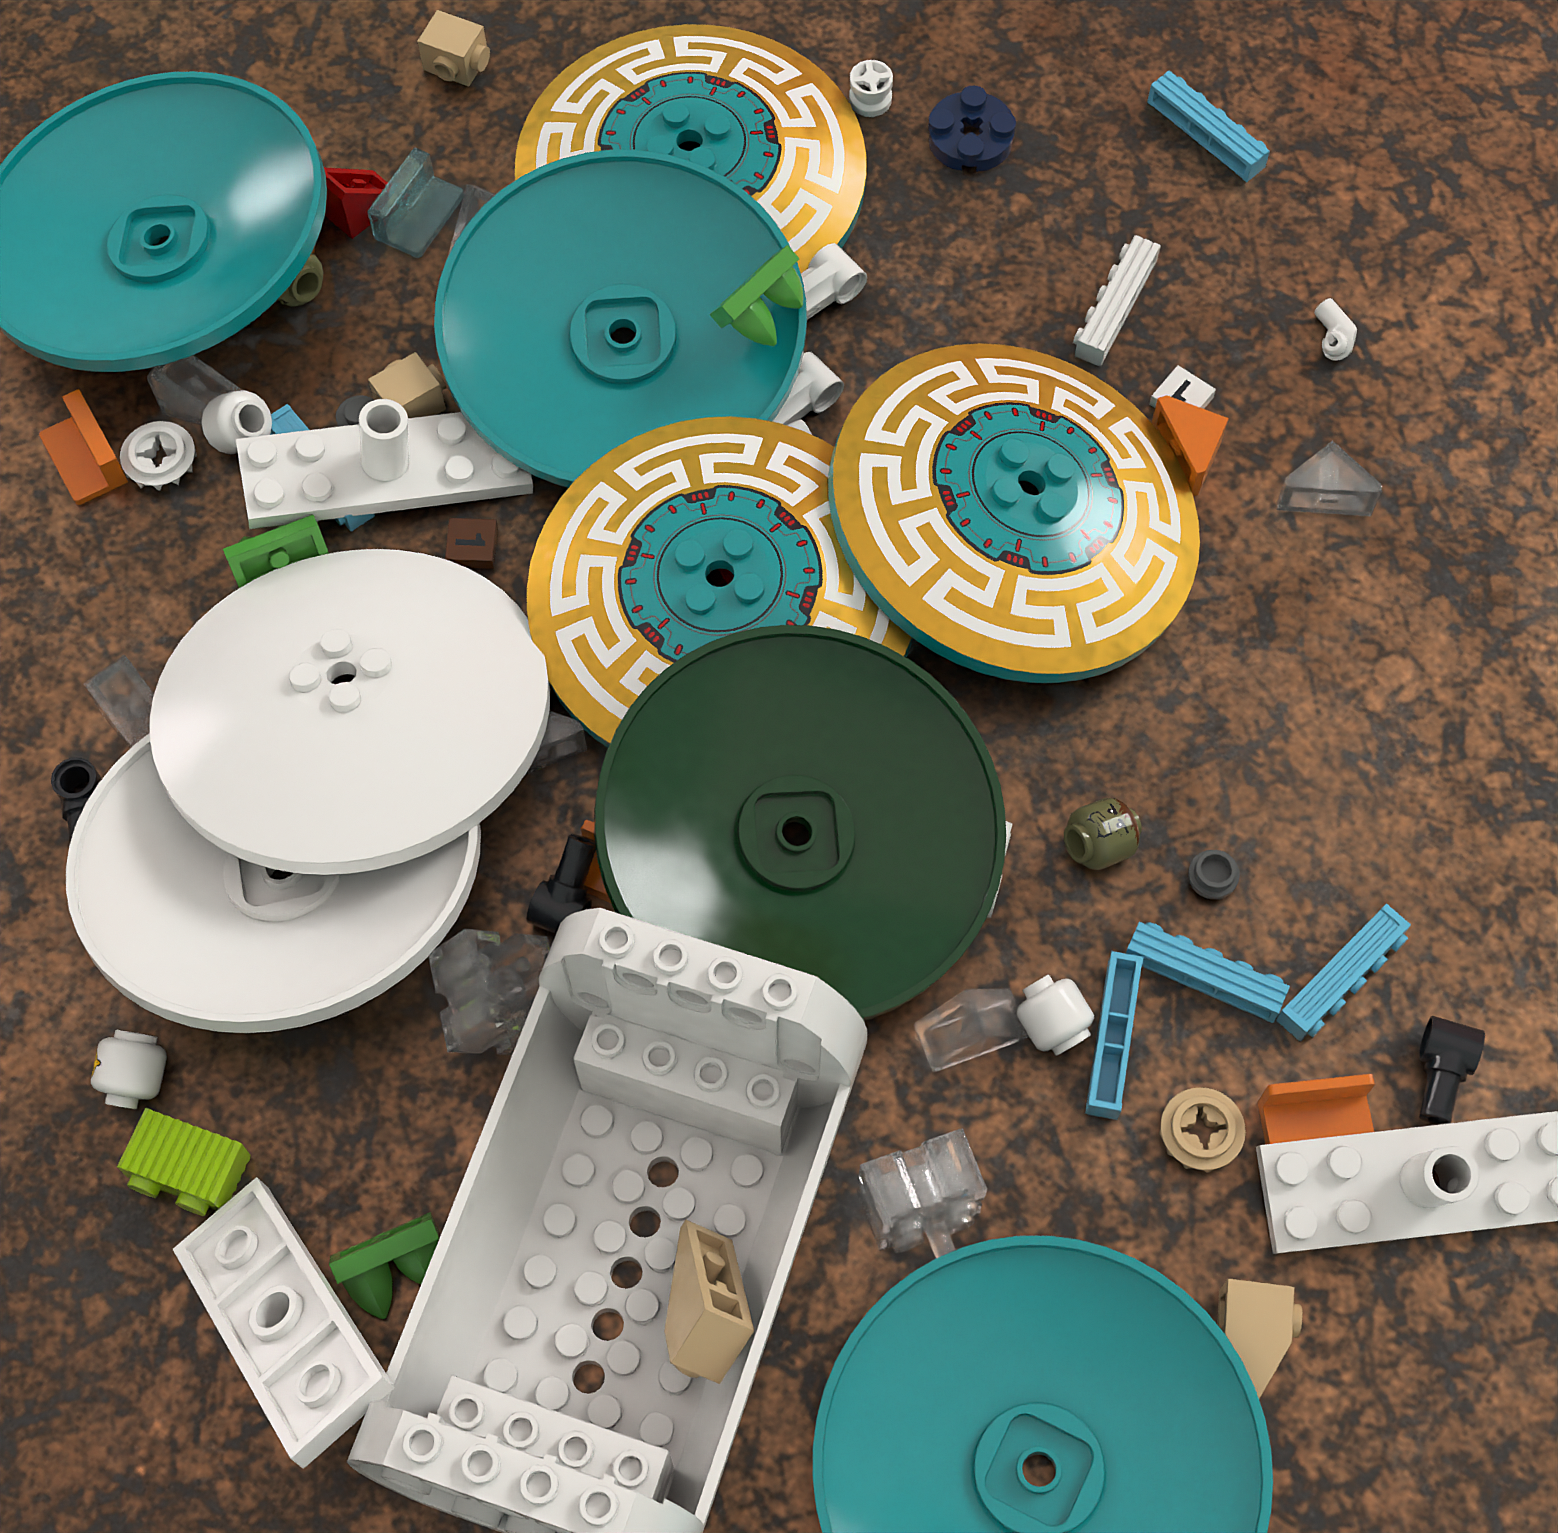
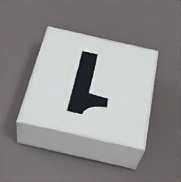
M1177 365L1153 393L1149 405L1155 408L1157 399L1167 395L1204 409L1214 398L1216 389Z

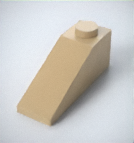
M685 1219L679 1232L664 1330L671 1364L689 1377L698 1378L701 1376L720 1384L753 1334L754 1327L733 1241Z
M1227 1279L1219 1289L1217 1325L1225 1333L1243 1361L1259 1399L1290 1347L1292 1337L1298 1338L1300 1335L1302 1306L1294 1304V1287Z

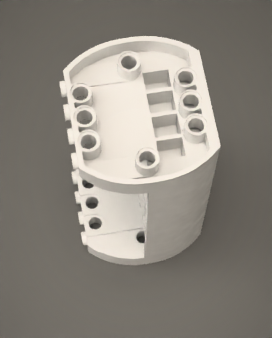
M603 908L586 909L567 916L560 923L539 977V989L386 1372L395 1388L382 1400L370 1402L347 1463L365 1477L412 1500L502 1533H703L867 1044V1028L856 1009L842 995L817 976ZM670 1162L675 1165L679 1171L676 1181L667 1187H657L652 1184L648 1179V1174L655 1164ZM651 1211L660 1218V1228L650 1237L644 1238L635 1235L630 1229L631 1220L639 1212ZM685 1219L733 1241L754 1327L753 1334L720 1384L701 1376L698 1378L689 1377L671 1364L664 1330L679 1232ZM632 1261L641 1267L643 1271L642 1278L632 1288H620L612 1281V1272L618 1264ZM613 1312L623 1319V1330L613 1340H601L593 1333L594 1322L601 1314ZM594 1364L603 1369L605 1374L604 1383L594 1393H582L574 1386L575 1374L582 1366Z

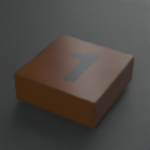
M449 518L445 559L466 568L494 569L498 534L497 520Z

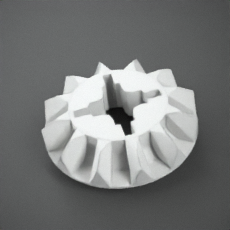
M166 421L151 422L138 427L125 439L120 451L121 466L127 478L134 480L140 488L148 485L155 487L159 491L162 485L171 482L179 485L180 477L185 472H192V462L197 457L195 445L190 434L183 427ZM159 444H161L167 456L163 457L160 467H156L151 458L156 457Z

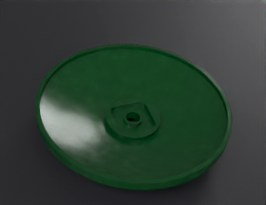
M778 625L745 630L711 641L684 655L670 665L642 691L629 707L617 727L604 758L594 807V838L604 887L615 913L817 976L842 995L865 1021L900 1007L928 989L958 961L978 935L991 910L1000 884L1005 860L1006 818L1001 785L993 760L980 733L954 697L929 673L894 650L859 635L837 629L809 625ZM790 822L804 825L809 833V841L801 846L789 844L782 835V827Z

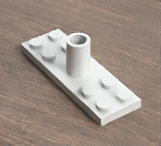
M377 399L367 403L362 408L359 414V424L236 439L249 529L286 525L312 514L316 521L343 518L345 515L350 514L358 516L533 493L531 473L519 468L497 453L477 434L462 412L408 418L405 409L399 403L389 399Z
M1558 1111L1265 1144L1256 1147L1273 1254L1558 1221ZM1432 1169L1436 1171L1439 1177L1440 1187L1434 1182Z
M257 1177L173 1248L174 1253L290 1459L303 1469L366 1414L371 1401L382 1400L395 1388L269 1188Z

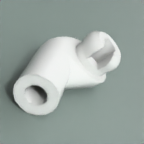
M1329 298L1317 306L1314 314L1327 328L1326 337L1322 341L1323 352L1330 360L1337 361L1346 358L1352 352L1357 328L1335 301Z

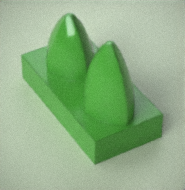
M786 245L773 254L709 315L721 329L731 324L733 328L746 338L763 345L775 346L777 344L775 323L768 307L760 296L764 294L772 302L783 307L800 309L803 306V287L796 270L793 268L799 257Z
M313 514L292 523L280 525L276 529L255 537L243 536L237 544L223 549L239 588L275 569L285 567L300 560L329 554Z
M431 1212L331 1255L329 1266L337 1284L342 1282L350 1297L362 1309L373 1316L385 1319L392 1300V1276L388 1262L393 1260L405 1276L418 1284H422L440 1239L439 1231Z

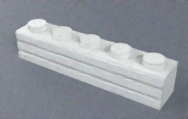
M1137 235L1133 237L1130 245L1124 244L1119 255V260H1121L1119 265L1114 264L1108 275L1107 280L1110 281L1108 286L1102 285L1096 301H1098L1096 308L1090 307L1085 318L1087 323L1085 328H1079L1074 337L1073 343L1077 345L1075 357L1101 367L1157 262L1160 244L1152 243V241Z

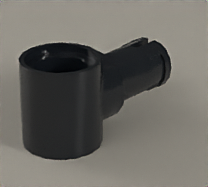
M69 758L62 761L56 766L51 777L53 790L61 800L62 818L68 823L70 842L86 802L102 780L95 767L83 758ZM89 782L83 791L72 793L77 785Z
M577 834L568 836L555 875H550L548 882L543 880L533 894L527 911L526 920L528 923L556 934L560 923L567 916L575 912L591 909L592 899L585 897L588 887L584 883L596 851L594 840Z
M1435 1016L1429 1018L1419 1050V1061L1426 1062L1424 1072L1428 1074L1419 1115L1420 1119L1437 1125L1451 1123L1460 1082H1465L1467 1074L1473 1075L1478 1067L1485 1041L1484 1030Z

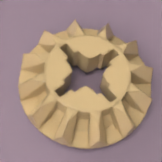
M1191 1088L1174 1096L1166 1105L1162 1113L1159 1135L1163 1138L1167 1154L1175 1157L1183 1164L1185 1169L1194 1168L1208 1173L1214 1169L1228 1166L1235 1159L1243 1147L1246 1130L1239 1108L1229 1097L1210 1088ZM1198 1110H1200V1117L1204 1119L1205 1126L1214 1127L1215 1130H1218L1217 1133L1209 1136L1205 1150L1203 1149V1143H1200L1198 1135H1189L1188 1132H1185L1186 1129L1193 1128L1196 1123Z

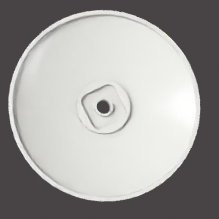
M389 549L349 550L300 560L260 576L232 592L199 619L180 641L165 665L152 700L150 743L153 760L164 788L180 814L203 837L232 855L271 869L301 874H351L381 869L430 853L457 839L496 810L514 791L537 755L546 731L550 711V685L545 656L532 641L528 618L520 607L502 589L487 578L464 566L423 553ZM351 674L355 676L350 682H342L337 685L332 684V681L340 675Z
M149 733L133 745L102 778L86 802L76 823L69 845L66 864V894L69 911L77 934L93 963L104 977L124 996L154 1014L190 1027L217 1032L257 1033L302 1027L340 1015L379 996L404 979L433 952L456 922L469 897L479 862L481 829L479 823L457 839L430 853L381 869L331 875L293 873L285 879H273L271 875L276 869L248 862L224 851L203 837L185 820L174 806L161 781L153 760Z

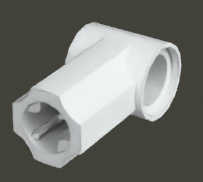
M835 243L828 244L820 249L810 261L808 269L801 273L806 297L807 320L834 301L839 304L851 301L861 292L867 282V274Z
M805 352L789 397L772 422L788 425L801 419L812 410L815 413L823 412L840 397L844 389L843 381L812 352Z

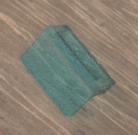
M414 147L367 211L374 239L416 258L422 257L464 198L463 189L435 177L430 154Z

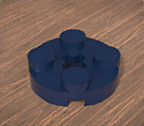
M967 86L962 92L942 99L930 113L928 119L930 150L941 163L952 169L962 171V165L968 167L976 166V172L992 169L1001 164L1011 152L1016 119L1001 100L987 94L980 86ZM965 127H975L979 129L980 134L976 135L970 132L965 135L963 131Z

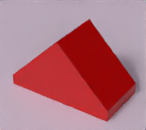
M324 167L327 185L325 216L351 239L399 203L402 197L400 192L374 170Z

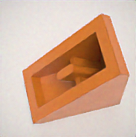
M1165 395L1157 399L1152 424L1166 440L1178 459L1194 497L1199 495L1221 445L1229 418Z

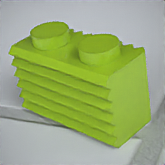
M145 1108L117 1168L129 1178L127 1183L129 1188L152 1198H157L159 1191L162 1190L178 1196L175 1202L177 1206L194 1214L205 1216L208 1208L217 1211L232 1198L237 1184L241 1181V1175L245 1171L246 1164L250 1161L251 1155L243 1144L236 1140H231L217 1133H212L198 1126H193L179 1119H174L168 1115Z

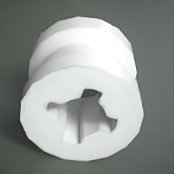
M865 60L853 67L850 72L851 89L849 103L857 114L865 117H876L884 114L889 109L892 103L891 88L893 86V73L885 63L877 60Z

